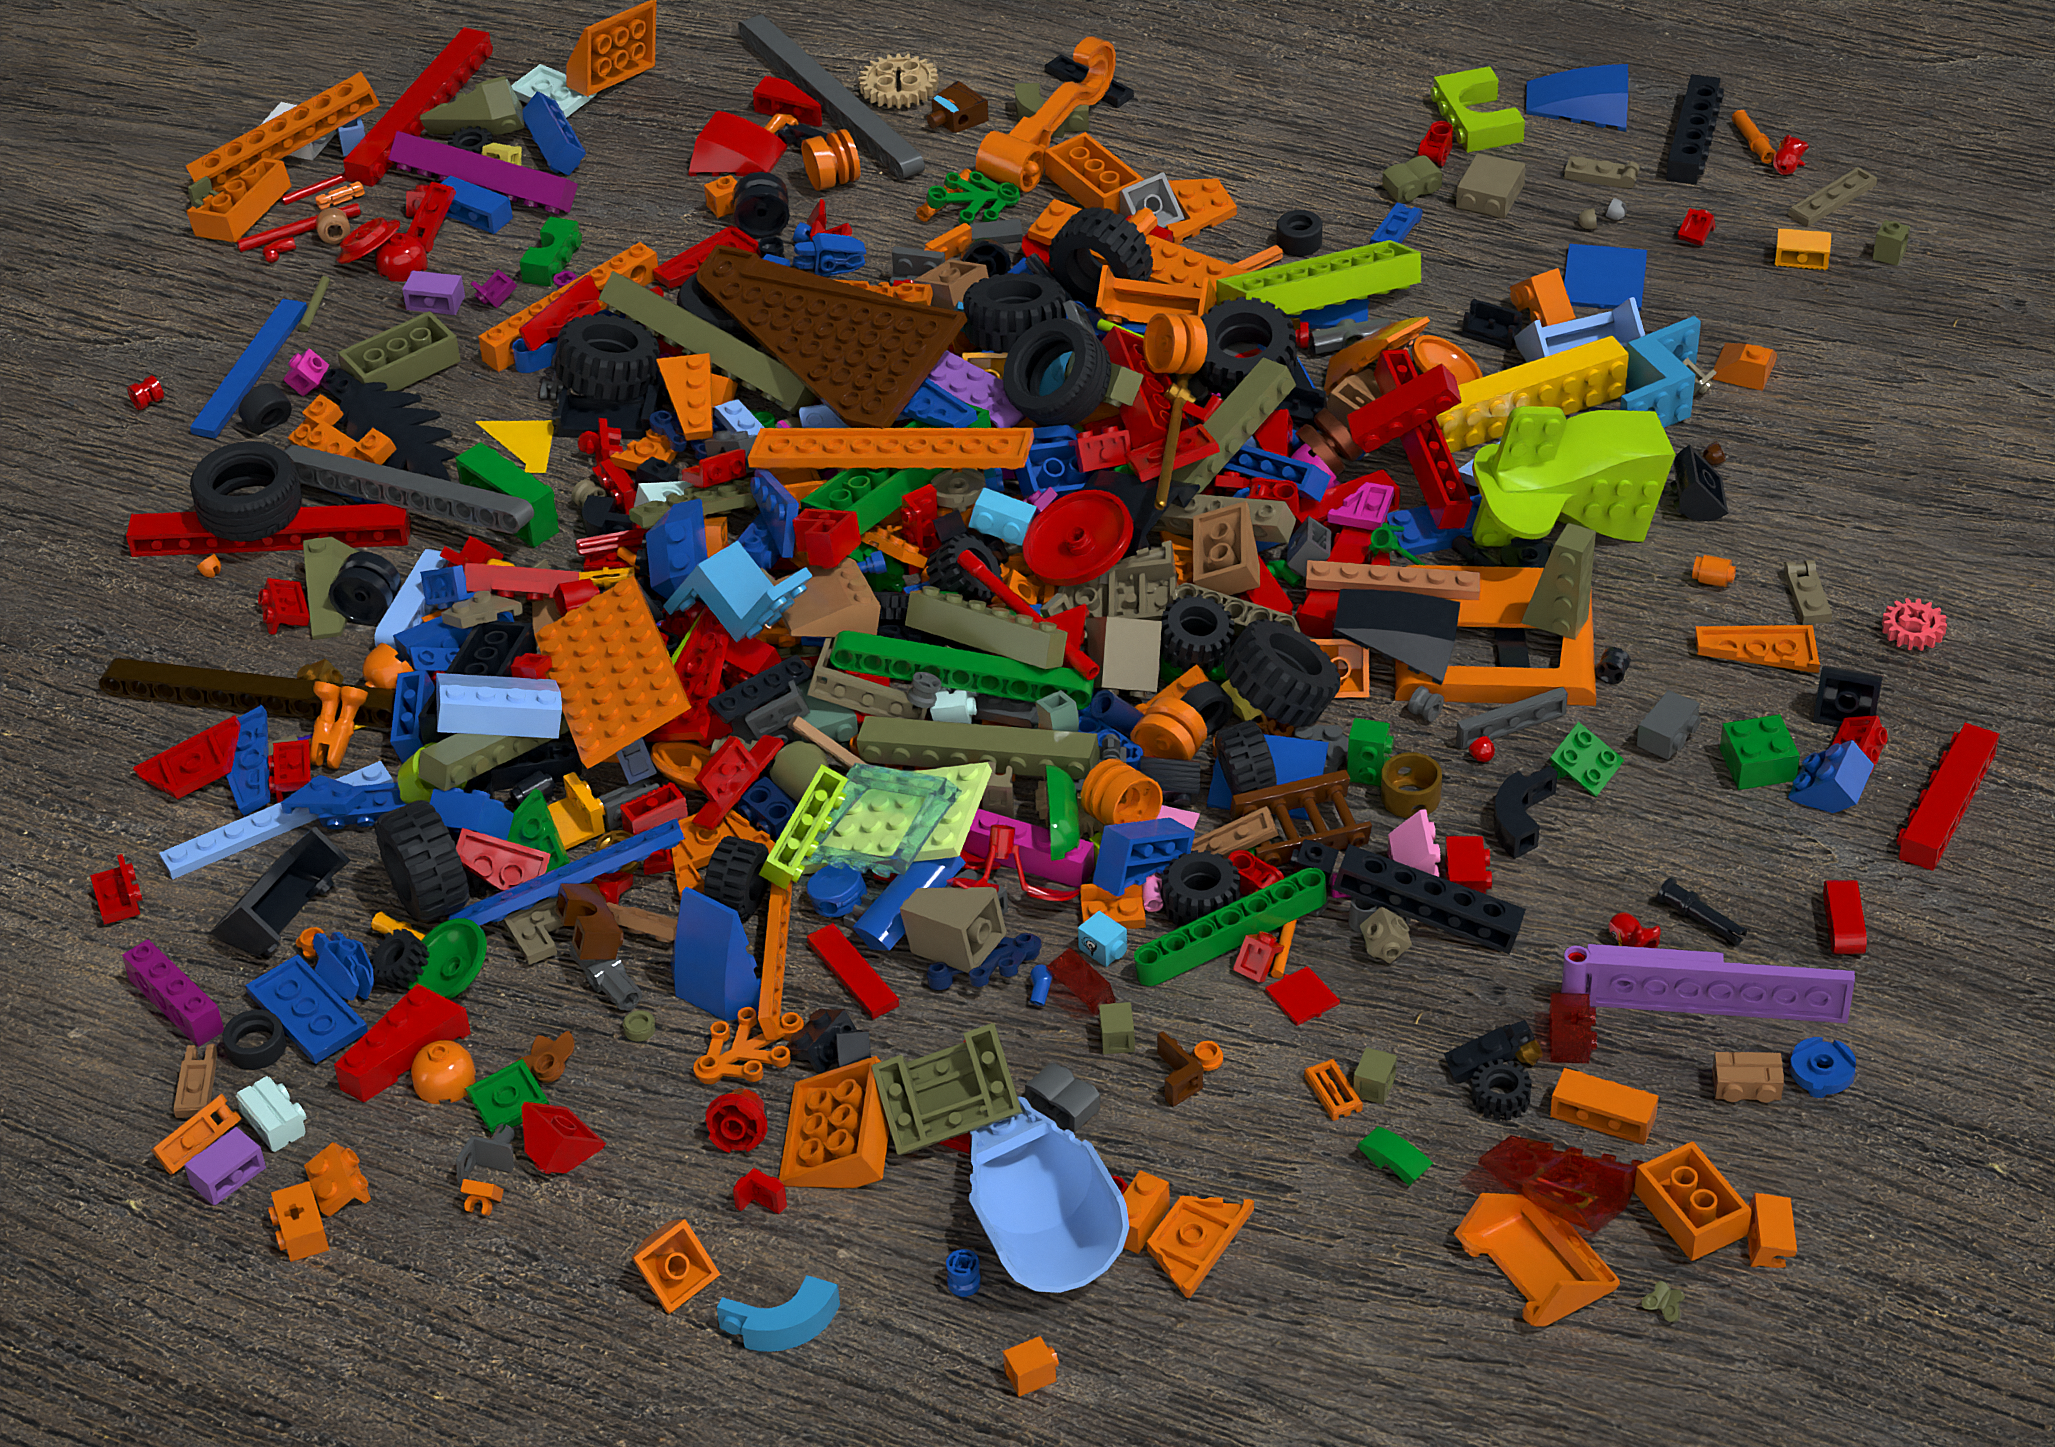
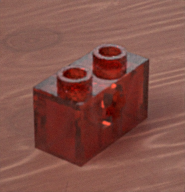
M1551 993L1549 1006L1550 1062L1590 1063L1591 1051L1597 1050V1031H1591V1026H1596V1007H1590V994Z

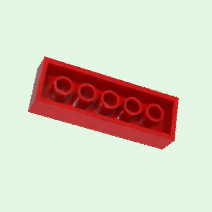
M1113 326L1102 340L1109 353L1111 363L1144 375L1133 405L1129 406L1122 403L1120 408L1118 407L1119 414L1126 427L1125 430H1129L1132 448L1135 450L1167 437L1173 406L1169 403L1170 400L1164 397V394L1172 384L1168 373H1154L1148 367L1143 351V338ZM1184 412L1182 414L1180 431L1190 428Z

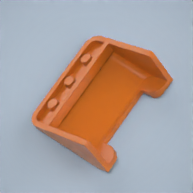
M1482 1193L1454 1232L1466 1253L1473 1257H1479L1481 1253H1487L1527 1298L1528 1302L1522 1309V1317L1527 1323L1535 1327L1548 1326L1615 1291L1620 1285V1280L1564 1216L1553 1204L1540 1196Z

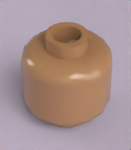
M327 208L318 214L316 229L324 242L339 244L349 235L350 223L342 210Z

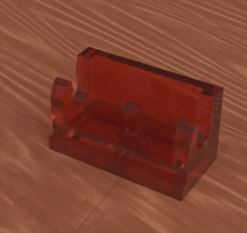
M1071 947L1046 966L1054 979L1059 983H1063L1088 1006L1089 1011L1094 1015L1099 1014L1097 1006L1102 1000L1106 1004L1116 1003L1110 983Z

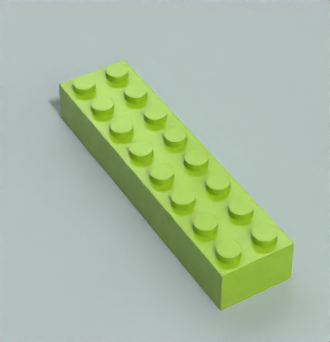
M1387 240L1216 280L1217 306H1220L1222 301L1228 299L1235 301L1237 297H1245V300H1252V297L1261 299L1263 303L1268 301L1274 304L1275 309H1282L1286 315L1302 314V311L1308 309L1320 310L1329 304L1341 305L1350 299L1362 300L1371 294H1387L1392 289H1408L1410 285L1421 283V252L1392 240Z

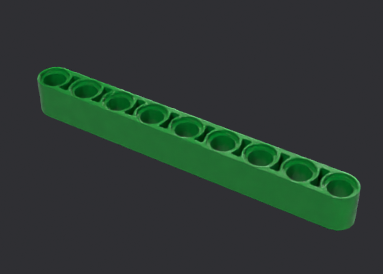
M841 631L836 634L830 655L831 663L842 670L912 681L913 675L917 672H927L941 680V687L1034 703L1039 699L1062 690L1076 702L1077 710L1085 709L1090 705L1094 687V679L1087 680L1075 669L1064 667L1043 669L1011 658L854 631Z

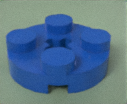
M1811 1037L1795 1046L1790 1059L1789 1071L1794 1081L1802 1088L1808 1090L1812 1097L1823 1098L1827 1094L1839 1093L1853 1084L1856 1072V1058L1851 1049L1840 1041L1834 1040L1833 1043L1824 1042L1823 1037ZM1817 1063H1820L1821 1065L1828 1064L1829 1068H1819L1817 1066Z

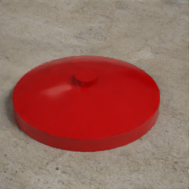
M1083 490L1063 496L1048 505L1030 524L1023 541L1025 561L1032 573L1047 584L1073 586L1091 581L1111 569L1127 551L1134 529L1131 514L1123 501L1110 492Z

